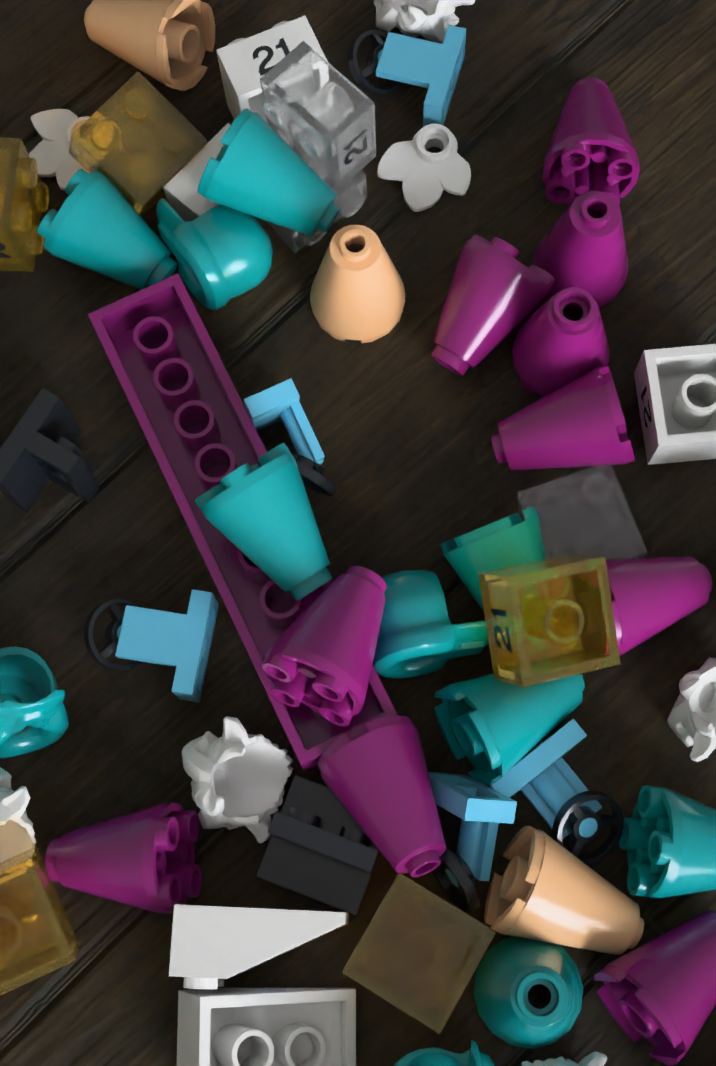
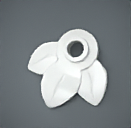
M51 109L36 113L31 116V121L43 140L25 157L22 165L26 170L39 177L56 176L60 189L65 190L68 182L78 170L83 169L89 174L92 173L95 162L108 154L112 145L110 132L106 125L97 119L89 116L78 118L68 109ZM87 140H95L89 145H83Z
M429 124L421 128L415 134L413 140L397 142L389 147L379 162L377 176L386 180L402 181V192L407 206L412 211L419 212L432 207L440 199L444 190L454 195H465L471 181V169L469 163L457 153L458 144L453 133L441 124ZM430 147H438L442 151L431 153L426 150Z

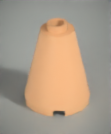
M93 0L87 7L84 15V24L91 41L171 89L186 91L195 87L208 68L201 65L205 51L213 53L215 45V20L210 5L201 2V0Z
M348 225L334 234L311 286L310 302L312 313L324 331L333 338L344 342L345 339L361 340V343L373 342L387 335L400 321L405 304L404 284L380 239L373 230L363 225Z
M524 826L516 833L502 857L511 861L503 876L494 873L487 894L484 920L486 924L490 925V929L499 934L612 955H621L628 948L633 949L638 944L643 934L644 920L640 917V908L637 903L542 830L531 826Z

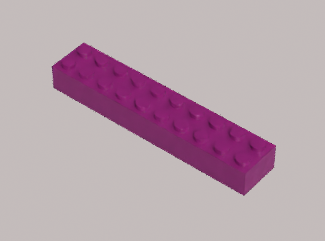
M179 274L89 313L88 316L303 770L307 771L317 766L323 751L343 734L348 733L352 741L367 733L363 725L364 723L382 717L398 716L373 664L364 705L360 713L354 715L347 726L331 723L318 710L303 703H300L299 707L285 705L270 693L274 683L267 677L261 667L263 655L274 641L332 582L329 580L313 592L296 601L290 590L284 592L204 517L194 501L208 490L222 484L220 480L240 466L248 463L251 467L258 463L259 467H261L258 459L267 451Z

